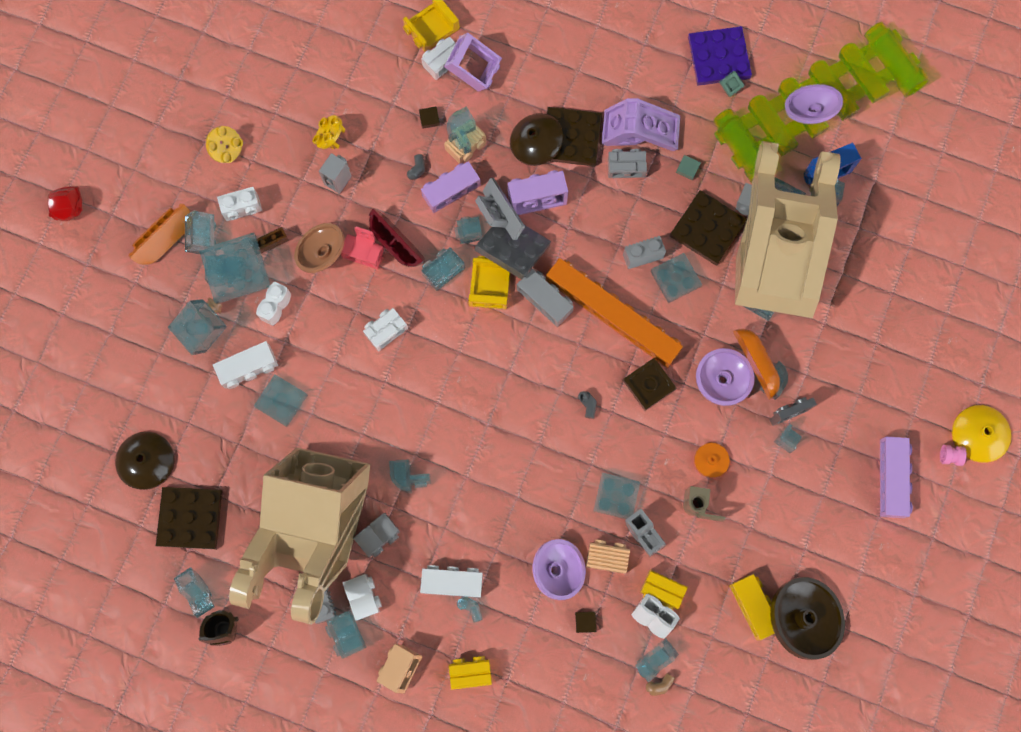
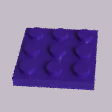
M742 26L689 33L688 40L697 86L719 83L720 80L732 71H735L741 80L751 79L752 73Z

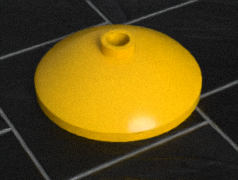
M975 405L964 409L955 418L952 426V438L956 447H965L966 458L974 462L988 463L999 459L1007 452L1011 443V429L1006 418L999 411L989 406ZM985 429L989 430V435L985 433Z

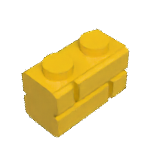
M649 570L640 593L644 594V596L646 594L652 595L663 606L677 610L688 587Z
M485 656L473 657L471 662H465V658L454 659L453 664H449L451 690L492 685L490 660H485Z

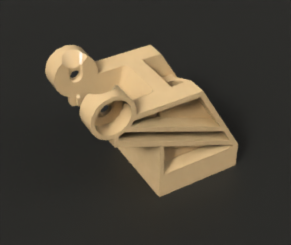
M762 141L755 163L749 214L736 255L735 305L813 318L820 299L838 220L835 184L840 169V154L821 151L816 163L814 179L809 189L811 196L779 191L775 188L779 144Z
M297 447L264 474L260 528L240 559V568L232 580L229 600L232 605L249 609L252 600L260 598L264 577L274 567L280 566L303 572L299 574L298 587L292 601V620L310 625L315 623L322 608L324 592L347 566L368 488L370 464Z

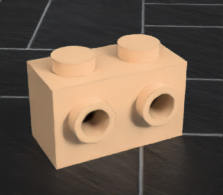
M394 644L388 652L385 665L379 670L377 682L395 693L404 694L422 656L404 645Z

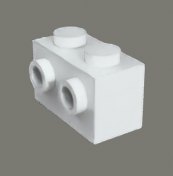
M254 187L217 197L221 214L226 221L262 211L259 196Z

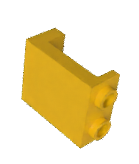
M432 0L431 5L412 18H403L404 31L407 35L411 34L415 45L419 49L422 48L424 52L436 46L441 39L445 40L460 29L459 19L443 0Z
M484 256L473 258L469 306L507 310L510 272Z

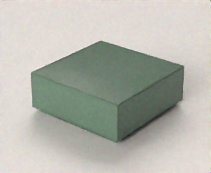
M732 71L719 81L728 97H731L745 86L735 71Z
M684 155L676 173L693 180L701 162Z

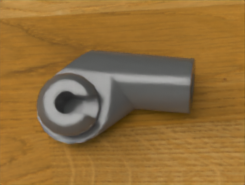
M422 154L414 156L415 166L407 172V177L410 180L418 179L425 172Z
M581 391L578 399L586 407L585 418L594 419L597 401L589 392Z

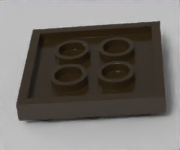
M547 107V114L559 122L564 134L563 145L560 151L550 161L595 167L602 113Z
M700 190L669 236L717 266L747 219Z
M162 487L156 546L216 550L222 490Z

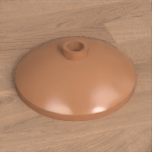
M323 223L307 231L299 240L295 249L294 259L296 265L304 272L316 273L334 264L344 247L345 238L342 230L335 224Z

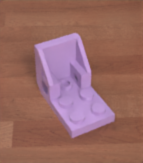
M627 98L604 110L602 144L606 146L637 145L646 141L670 151L678 150L680 115L638 98Z

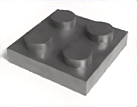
M806 397L795 401L791 407L785 405L778 408L777 411L773 412L774 416L769 420L772 426L809 411L817 405L814 397L808 400Z

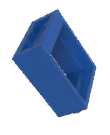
M854 143L831 151V153L840 154V169L837 179L850 174L862 159ZM818 157L812 159L803 173L805 182L810 186L814 179Z

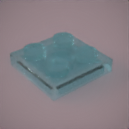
M685 253L652 268L650 271L668 303L702 286Z
M274 374L254 407L287 427L308 394Z
M602 473L593 511L622 519L629 518L634 513L640 482Z

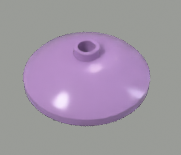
M821 84L808 85L795 90L788 96L785 102V111L791 119L799 123L818 124L830 120L840 112L843 98L841 93L831 86Z
M727 348L716 349L709 352L700 361L696 370V383L701 394L710 402L721 406H731L743 401L750 394L754 385V371L748 359L738 351ZM720 377H724L726 382L722 383Z
M562 539L550 540L544 543L536 552L533 560V577L539 590L554 600L572 598L580 591L584 584L586 567L583 556L578 548L571 542Z

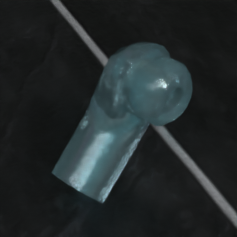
M461 597L457 601V607L460 610L466 609L470 611L473 622L483 620L476 601L469 597Z

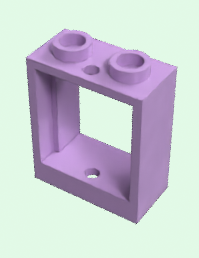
M465 33L459 36L444 67L479 92L490 87L492 77L499 70V63L502 58L471 34ZM467 48L488 62L480 80L459 66Z

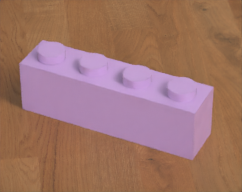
M884 437L880 439V517L907 518L912 513L913 506L912 502H910V494L912 493V483L910 482V475L912 473V464L910 463L912 445L909 444V438Z

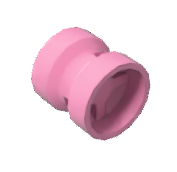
M943 445L941 447L940 462L942 464L954 463L956 466H963L965 464V447L957 446L952 448L951 445Z

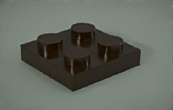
M655 358L622 380L644 411L677 389Z

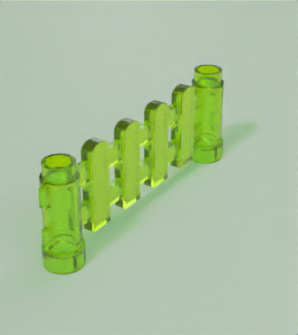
M879 22L865 33L864 37L869 44L859 49L855 43H848L841 48L838 54L840 61L829 66L824 60L814 62L808 71L810 78L800 84L792 77L783 80L778 88L780 95L770 101L764 95L753 97L748 104L750 112L742 117L736 115L731 108L724 110L715 117L713 123L718 128L714 133L715 137L721 145L726 143L733 153L731 160L738 170L740 168L744 169V174L751 184L754 177L757 153L762 141L779 144L778 152L782 157L797 148L799 143L794 138L797 135L807 131L813 139L829 128L826 121L818 124H803L797 121H792L787 125L784 124L777 113L785 109L786 99L795 90L816 84L828 85L837 89L843 98V105L838 116L844 121L858 113L860 108L856 101L867 96L873 104L887 96L890 90L886 84L893 80L896 81V86L904 97L913 95L930 81L923 68L918 66L921 62L913 52L909 54L901 44L903 38L896 29L891 30L883 22ZM876 56L885 67L879 72H876L869 63V60ZM850 72L858 84L846 90L838 78ZM759 124L766 137L756 141L749 129Z

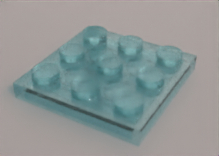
M255 233L199 249L213 300L216 304L269 288L270 281Z

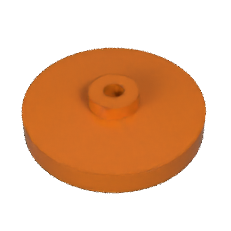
M706 443L695 453V467L705 477H719L729 467L730 459L728 452L717 443Z

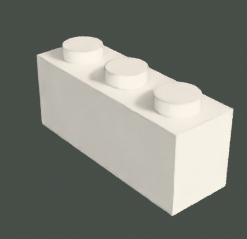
M267 341L212 364L221 386L225 389H233L239 386L240 382L245 380L251 381L258 374L272 372L275 369L274 367L279 366Z
M427 565V569H422L420 593L481 598L483 573H479L477 568H467V572L459 571V567H447V570H439V566Z

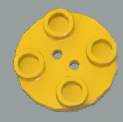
M336 115L328 118L323 117L319 121V129L312 142L323 150L327 148L339 149L340 145L335 141L340 133H344L346 130L342 126V120Z
M228 126L213 128L206 138L208 154L219 163H231L239 156L243 146V140L239 134Z

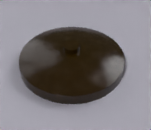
M809 577L790 580L777 590L771 603L770 617L773 631L780 644L789 653L804 660H817L831 655L839 647L845 630L843 609L834 592L824 583Z

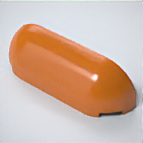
M179 204V207L174 210L172 208L168 209L133 243L134 250L129 253V257L134 262L142 265L156 262L188 231L192 220L189 209L184 204Z
M748 329L734 330L733 333L769 400L772 399L780 388V377L760 338Z

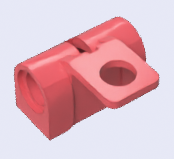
M355 227L356 236L348 234L345 238L341 253L342 258L378 269L384 253V246L375 243L376 239L372 231Z

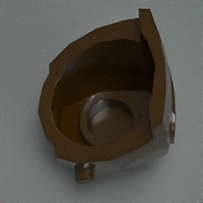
M221 610L207 615L200 626L199 641L212 646L232 643L236 637L238 616L234 617L231 612L228 613Z

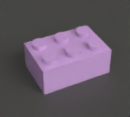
M553 170L545 175L535 174L527 179L516 178L508 182V199L517 215L567 205L568 188L563 171Z

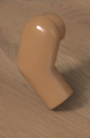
M666 673L660 683L648 682L646 691L650 692L652 696L665 694L675 678Z

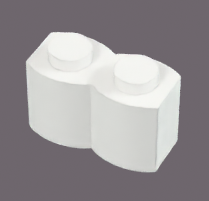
M273 282L269 286L266 298L260 302L256 311V315L262 321L272 326L279 321L282 309L288 305L291 298L288 288L277 282Z
M364 574L343 582L356 621L380 612L379 608L382 605L379 596H374L372 589L375 588L372 577Z
M649 594L644 596L631 614L638 623L648 626L653 634L663 639L674 629L680 619L672 609L663 606L657 598Z

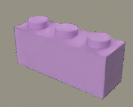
M468 161L458 164L449 173H443L436 181L426 183L421 192L430 209L435 213L481 186V182Z

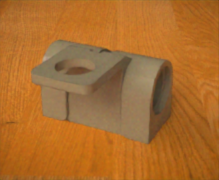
M690 486L685 490L683 508L688 515L697 516L701 519L725 521L726 517L705 514L709 505L711 489ZM693 500L698 502L699 508L693 505Z

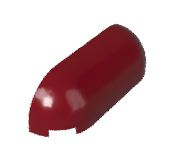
M374 208L370 211L369 230L374 233L375 238L400 264L415 267L425 262V258L420 251L385 215Z

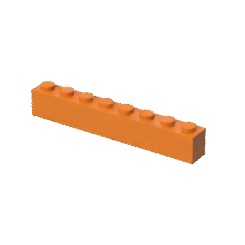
M559 258L546 274V281L548 283L554 284L559 291L649 356L655 358L656 361L667 369L682 350L683 346L677 338L669 337L665 334L663 328L651 324L645 315L637 314L631 305L623 304L619 301L617 295L605 291L599 282L591 281L585 272L577 271L568 260Z

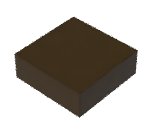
M437 106L419 109L422 129L440 126Z
M575 612L576 633L596 632L595 612Z

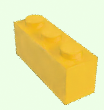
M751 574L730 584L729 587L755 639L762 640L775 634L770 617L772 602L768 595H764L761 589L763 585L759 577Z

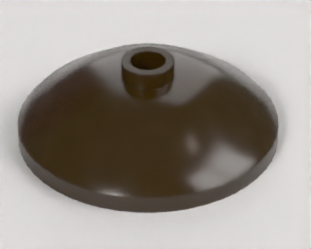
M536 113L523 118L511 133L510 148L513 155L521 163L530 166L549 162L558 154L563 145L564 134L562 127L554 117L548 114Z
M153 432L136 433L128 437L117 451L115 458L117 474L126 485L139 490L153 489L165 482L170 476L174 467V452L170 443L159 434ZM140 456H143L142 462L138 461Z

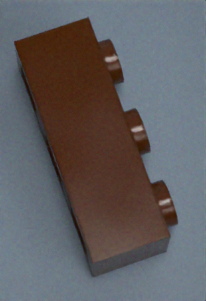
M280 227L250 243L258 256L289 240L283 228Z

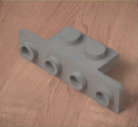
M490 178L483 190L485 196H478L475 202L490 226L506 228L511 238L517 240L525 226L496 180Z

